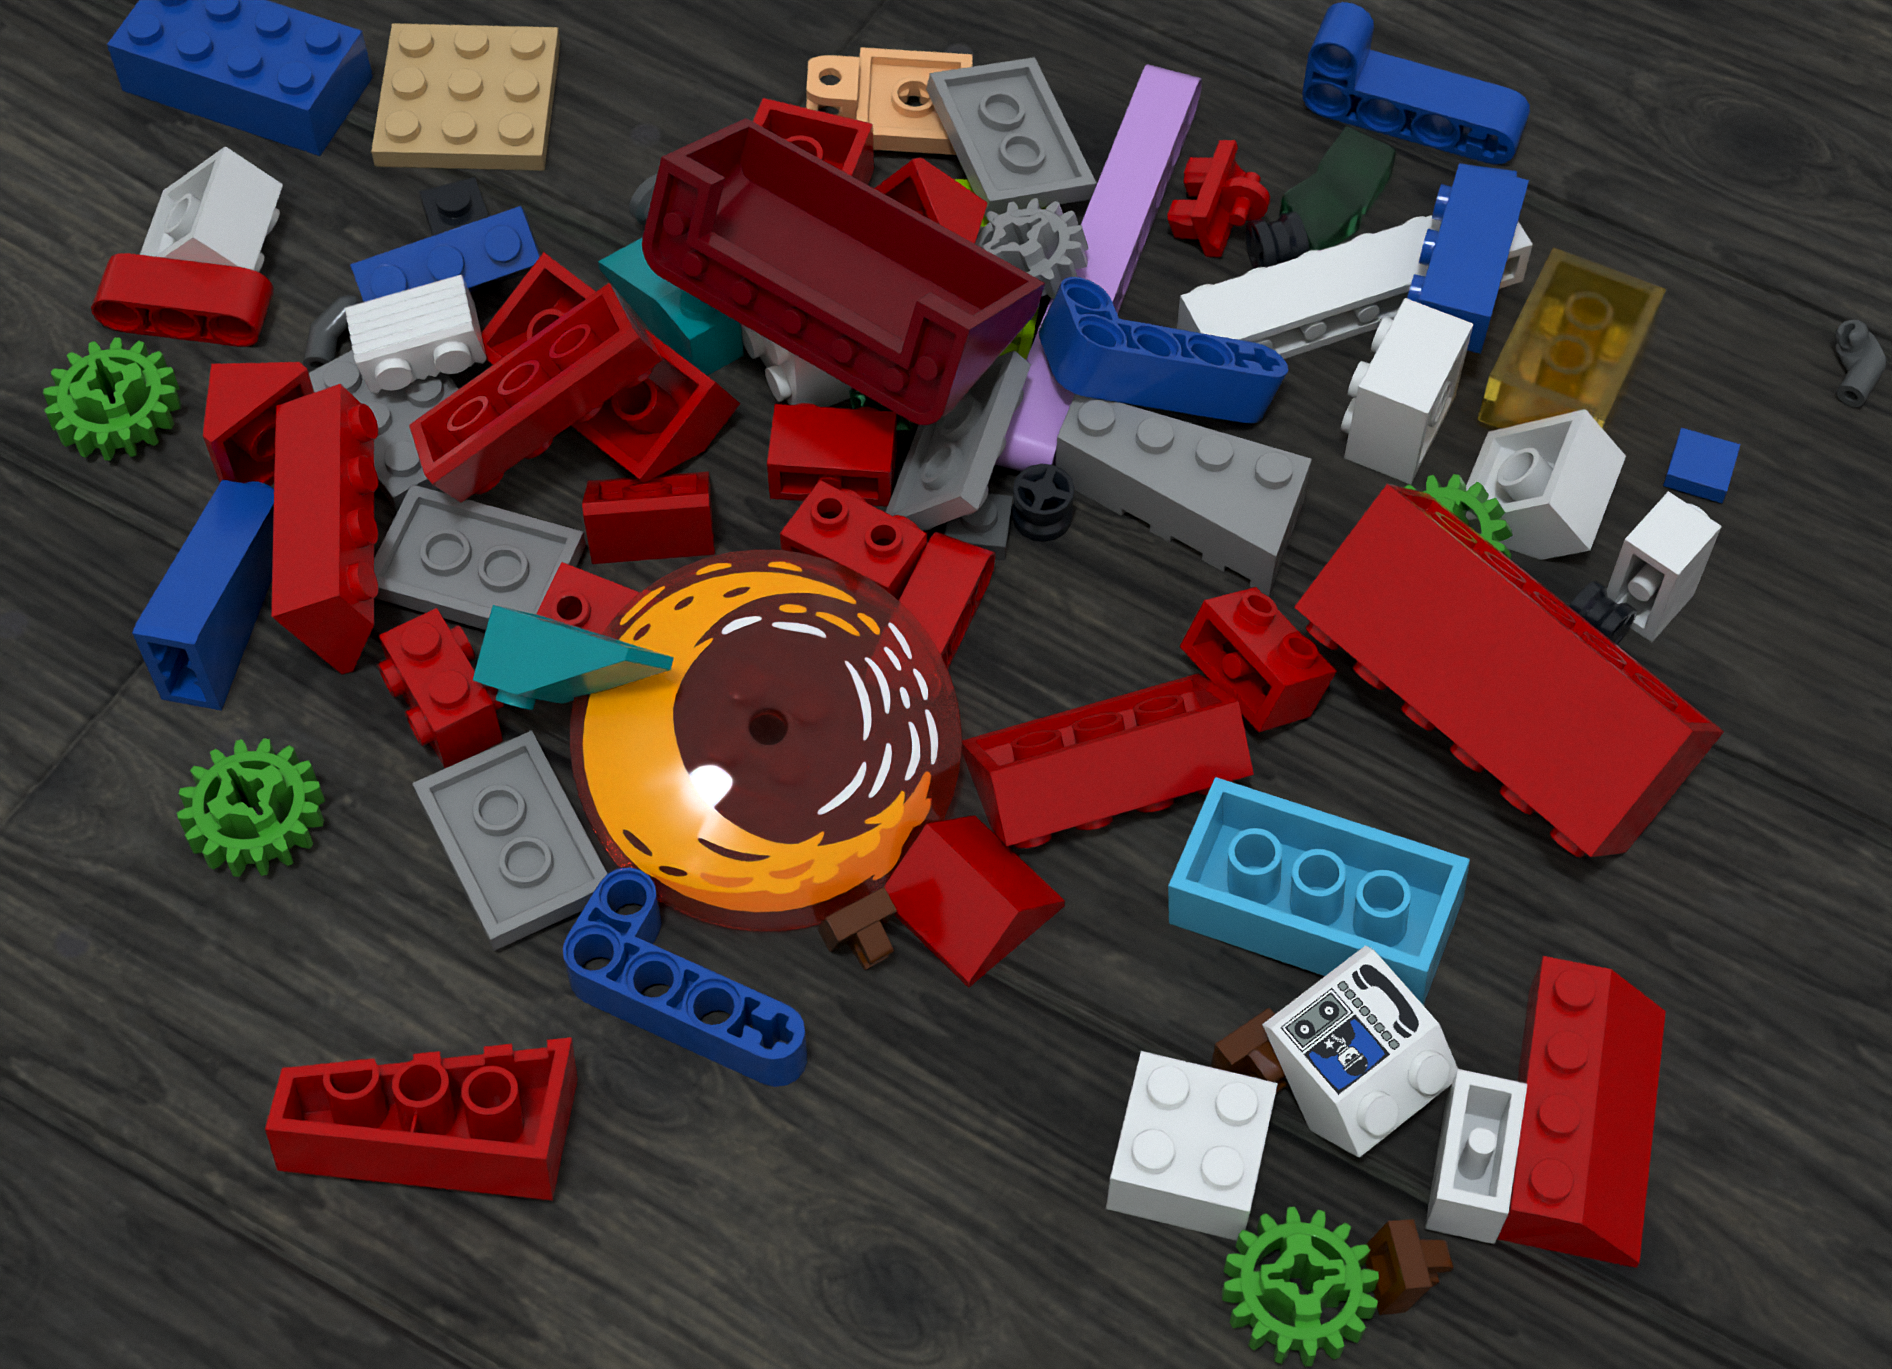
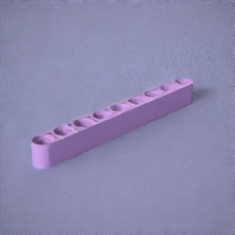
M1148 64L1142 71L1081 223L1089 248L1085 251L1088 265L1085 268L1075 269L1077 277L1098 284L1108 293L1117 315L1192 124L1202 87V79L1199 77ZM1051 298V300H1050V302H1049V305H1048V307H1047V310H1046V312H1045V315H1044V317H1043V320H1044V318H1045V316H1046V314H1047V312H1048V310H1049V308H1050V306H1051V303H1052V301H1053V298ZM1037 332L1026 359L1031 366L1022 388L1024 392L1023 399L1011 418L1005 435L1006 446L1004 451L995 462V465L1019 472L1032 465L1056 464L1057 436L1075 395L1060 385L1053 376L1039 339V332Z

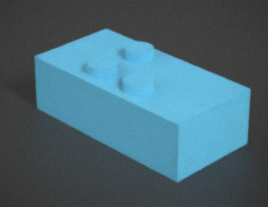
M1215 777L1168 885L1169 924L1323 976L1329 974L1361 948L1367 946L1375 950L1424 1005L1464 899L1470 859Z

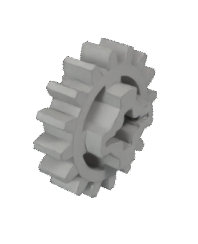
M1032 199L1026 209H1018V206L1013 201L1008 203L1007 212L1001 215L993 211L987 212L986 216L989 223L985 227L980 226L975 242L977 246L1045 282L1041 297L1048 295L1054 299L1058 286H1060L1062 281L1068 277H1077L1075 269L1085 268L1088 265L1085 251L1089 248L1082 225L1078 224L1073 211L1062 213L1060 203L1056 201L1045 209H1041L1038 199Z

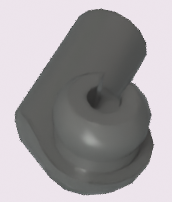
M346 295L338 297L311 323L303 359V365L309 372L335 359L338 338L349 326L344 308L361 303L356 301V296Z
M1848 320L1842 323L1835 332L1836 350L1848 372L1837 389V396L1844 404L1850 407H1860L1865 403L1884 372L1886 357L1877 339L1868 331V327L1864 322Z

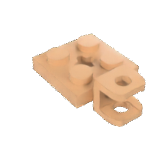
M860 47V57L817 56L808 61L806 108L819 111L822 107L831 106L839 111L838 116L872 123L874 150L956 155L926 88L930 73L972 67V54ZM825 75H834L840 79V82L835 85H826L820 81V78ZM908 96L920 97L919 101L923 105L914 107L904 103H907Z

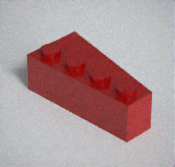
M572 1037L547 1040V1047L513 1051L512 1044L484 1046V1054L442 1058L441 1052L437 1051L413 1054V1060L409 1062L377 1065L375 1059L371 1058L282 1068L265 1127L277 1171L553 1200L578 1081Z

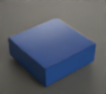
M1681 427L1663 486L1723 503L1741 444Z

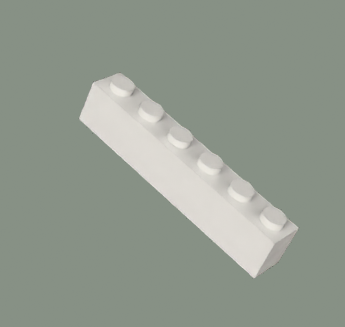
M1432 215L1428 217H1415L1403 225L1374 234H1361L1349 242L1321 251L1311 250L1296 259L1268 268L1258 267L1250 270L1243 276L1221 283L1201 285L1189 293L1180 295L1177 329L1262 344L1275 350L1284 359L1378 329L1384 317L1393 320L1404 298L1408 297L1414 274L1426 277L1428 266L1418 264L1427 229L1439 231L1442 221L1432 219ZM1519 222L1517 223L1499 289L1522 282L1525 276L1533 244Z

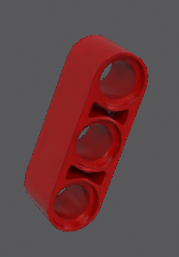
M118 253L111 256L108 260L91 306V312L102 325L115 331L248 347L254 345L259 339L274 294V287L263 274L243 267Z
M935 532L931 536L871 658L882 671L890 691L900 694V688L903 687L912 699L926 704L933 700L987 590L995 566V552L939 532ZM889 622L904 636L912 659L907 657L898 639L888 626ZM884 647L889 648L897 657L901 665L900 671L897 670L890 660ZM869 665L868 683L880 687L877 676ZM914 668L921 673L928 688L927 700L923 699L920 686L913 673Z

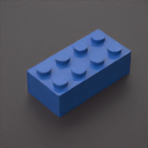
M139 0L107 44L122 91L317 156H321L373 78L361 30L268 0Z

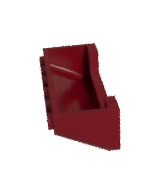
M747 118L661 157L642 238L644 258L651 270L659 277L907 420L919 425L935 423L956 407L1034 316L1045 286V282Z

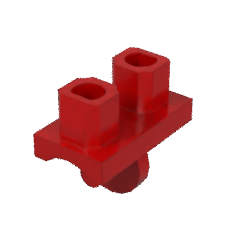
M1219 140L1213 158L1189 157L1184 170V185L1188 196H1198L1197 200H1173L1167 214L1174 237L1199 239L1205 257H1221L1233 225L1242 226L1246 220L1260 219L1266 214L1271 202L1269 192L1260 184V176L1254 172L1246 173L1235 161V155L1238 150L1236 140Z

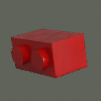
M810 403L796 405L775 404L767 459L770 499L804 501L818 481L821 480L839 490L849 489L856 492L872 506L888 507L893 491L897 453L896 413L892 411H879L871 407L846 409L819 407Z

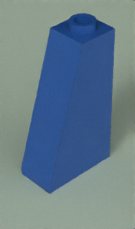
M228 480L220 482L136 622L132 634L161 700L222 711L272 581L274 488L265 483L256 481L239 483Z

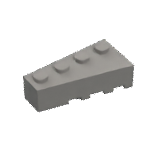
M1075 394L1057 436L1055 466L1063 469L1072 478L1074 490L1119 515L1128 512L1150 524L1151 533L1168 542H1171L1173 538L1178 539L1203 553L1202 560L1222 572L1227 567L1251 580L1250 587H1257L1263 594L1269 597L1305 499L1312 459L1120 402Z

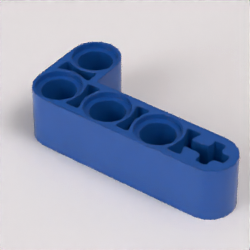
M1347 2L1335 3L1327 9L1308 54L1302 95L1303 101L1311 111L1325 118L1484 163L1502 164L1513 158L1530 114V105L1524 96L1507 87L1370 50L1374 22L1365 9Z
M1068 277L1062 281L1038 331L1039 339L1053 376L1065 389L1084 397L1242 423H1257L1262 420L1288 372V365L1284 358L1275 350L1262 344L1119 319L1108 293L1098 284L1081 277Z
M630 867L616 869L608 873L596 887L563 945L564 962L570 986L576 997L593 1007L762 1084L778 1087L786 1086L796 1081L805 1071L808 1061L804 1021L799 1013L787 1004L653 945L661 928V916L656 887L652 879L643 871ZM635 903L643 906L640 911L631 915L615 913L619 907L625 904ZM603 957L611 960L607 966L599 970L582 968L592 958ZM652 984H664L670 987L667 993L659 997L651 998L640 994L646 987ZM720 1010L731 1015L726 1021L716 1025H709L700 1021L705 1014L711 1011Z

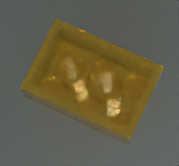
M1553 247L1488 378L1478 420L1502 429L1586 409L1606 432L1652 334L1666 289Z

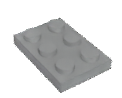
M1035 57L930 73L926 90L974 193L988 202L984 213L985 217H987L986 213L989 211H993L998 215L1007 212L1008 203L1013 201L1018 206V209H1026L1032 199H1038L1040 207H1047L1054 201L1065 204L1092 198L1097 183Z
M351 350L310 372L309 376L314 392L342 384L361 404L368 405L374 413L378 424V436L374 439V467L378 475V487L395 510L398 511L411 484L431 490L438 489L424 475L409 424L459 389L448 374L440 372L436 377L428 375L425 380L416 379L413 384L410 383L399 390L381 389L378 393L370 392L356 365L353 356L354 352Z
M1015 350L999 356L950 413L935 423L918 426L886 513L892 516H904L913 521L920 530L928 531L937 525L964 515H971L978 511L987 498L989 491L987 484L995 462L1006 446L1005 435L1013 413L1023 399L1024 392L1022 388L1031 366L1028 361Z
M411 484L374 558V572L378 581V594L375 599L424 613L437 608L445 619L484 630L487 628L493 605L536 614L561 562L574 567L577 566L586 546L584 532L467 499L460 503L446 493Z
M532 730L412 783L416 797L493 951L582 911L600 881L607 875L601 860Z

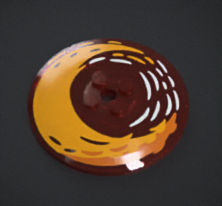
M746 550L720 554L683 566L658 579L621 609L603 631L602 635L674 657L669 671L605 691L574 697L570 720V753L575 785L588 822L611 858L620 868H635L649 875L655 884L657 899L675 910L704 922L748 931H785L818 925L826 917L883 888L926 824L944 821L954 795L962 751L961 719L951 676L937 647L914 615L893 595L860 573L828 559L784 550ZM763 714L775 715L784 722L787 729L786 736L777 744L762 745L756 742L749 733L748 727L752 720Z

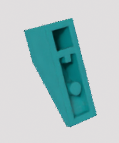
M642 238L598 261L600 271L651 332L707 376L744 356L741 323L655 274L644 258Z
M493 605L473 681L497 688L496 701L533 710L536 699L563 704L589 696L591 693L605 691L671 670L674 657L538 614Z

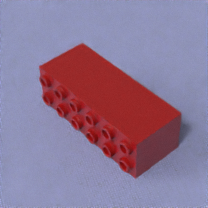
M1386 484L1294 607L1310 620L1306 630L1316 640L1332 650H1337L1339 646L1357 660L1353 669L1361 678L1379 690H1385L1387 686L1405 700L1401 709L1412 721L1428 731H1433L1437 727L1454 742L1450 747V751L1457 759L1476 772L1481 773L1484 768L1487 769L1504 784L1499 792L1508 802L1528 815H1531L1534 810L1554 826L1550 832L1551 837L1568 852L1580 858L1585 853L1590 857L1626 853L1724 733L1721 728L1429 493Z

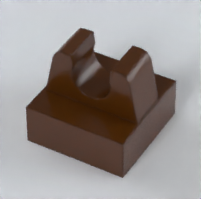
M883 887L826 917L817 930L829 952L848 943L862 968L867 970L889 958L888 955L894 952L882 925L891 919L897 909Z
M1267 1008L1218 1041L1214 1047L1211 1068L1278 1083L1275 1094L1287 1086V1083L1283 1080L1285 1074L1262 1025L1275 1015L1274 1012Z
M1414 1219L1388 1221L1366 1243L1370 1249L1366 1261L1367 1269L1377 1271L1379 1274L1377 1286L1373 1291L1375 1299L1378 1300L1377 1308L1379 1315L1405 1313L1431 1287L1439 1283L1437 1272H1449L1454 1268L1446 1240H1419Z

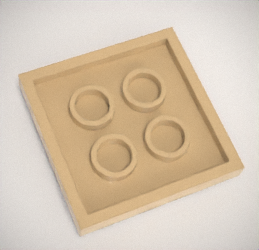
M392 24L371 150L375 167L545 171L560 50L558 27Z

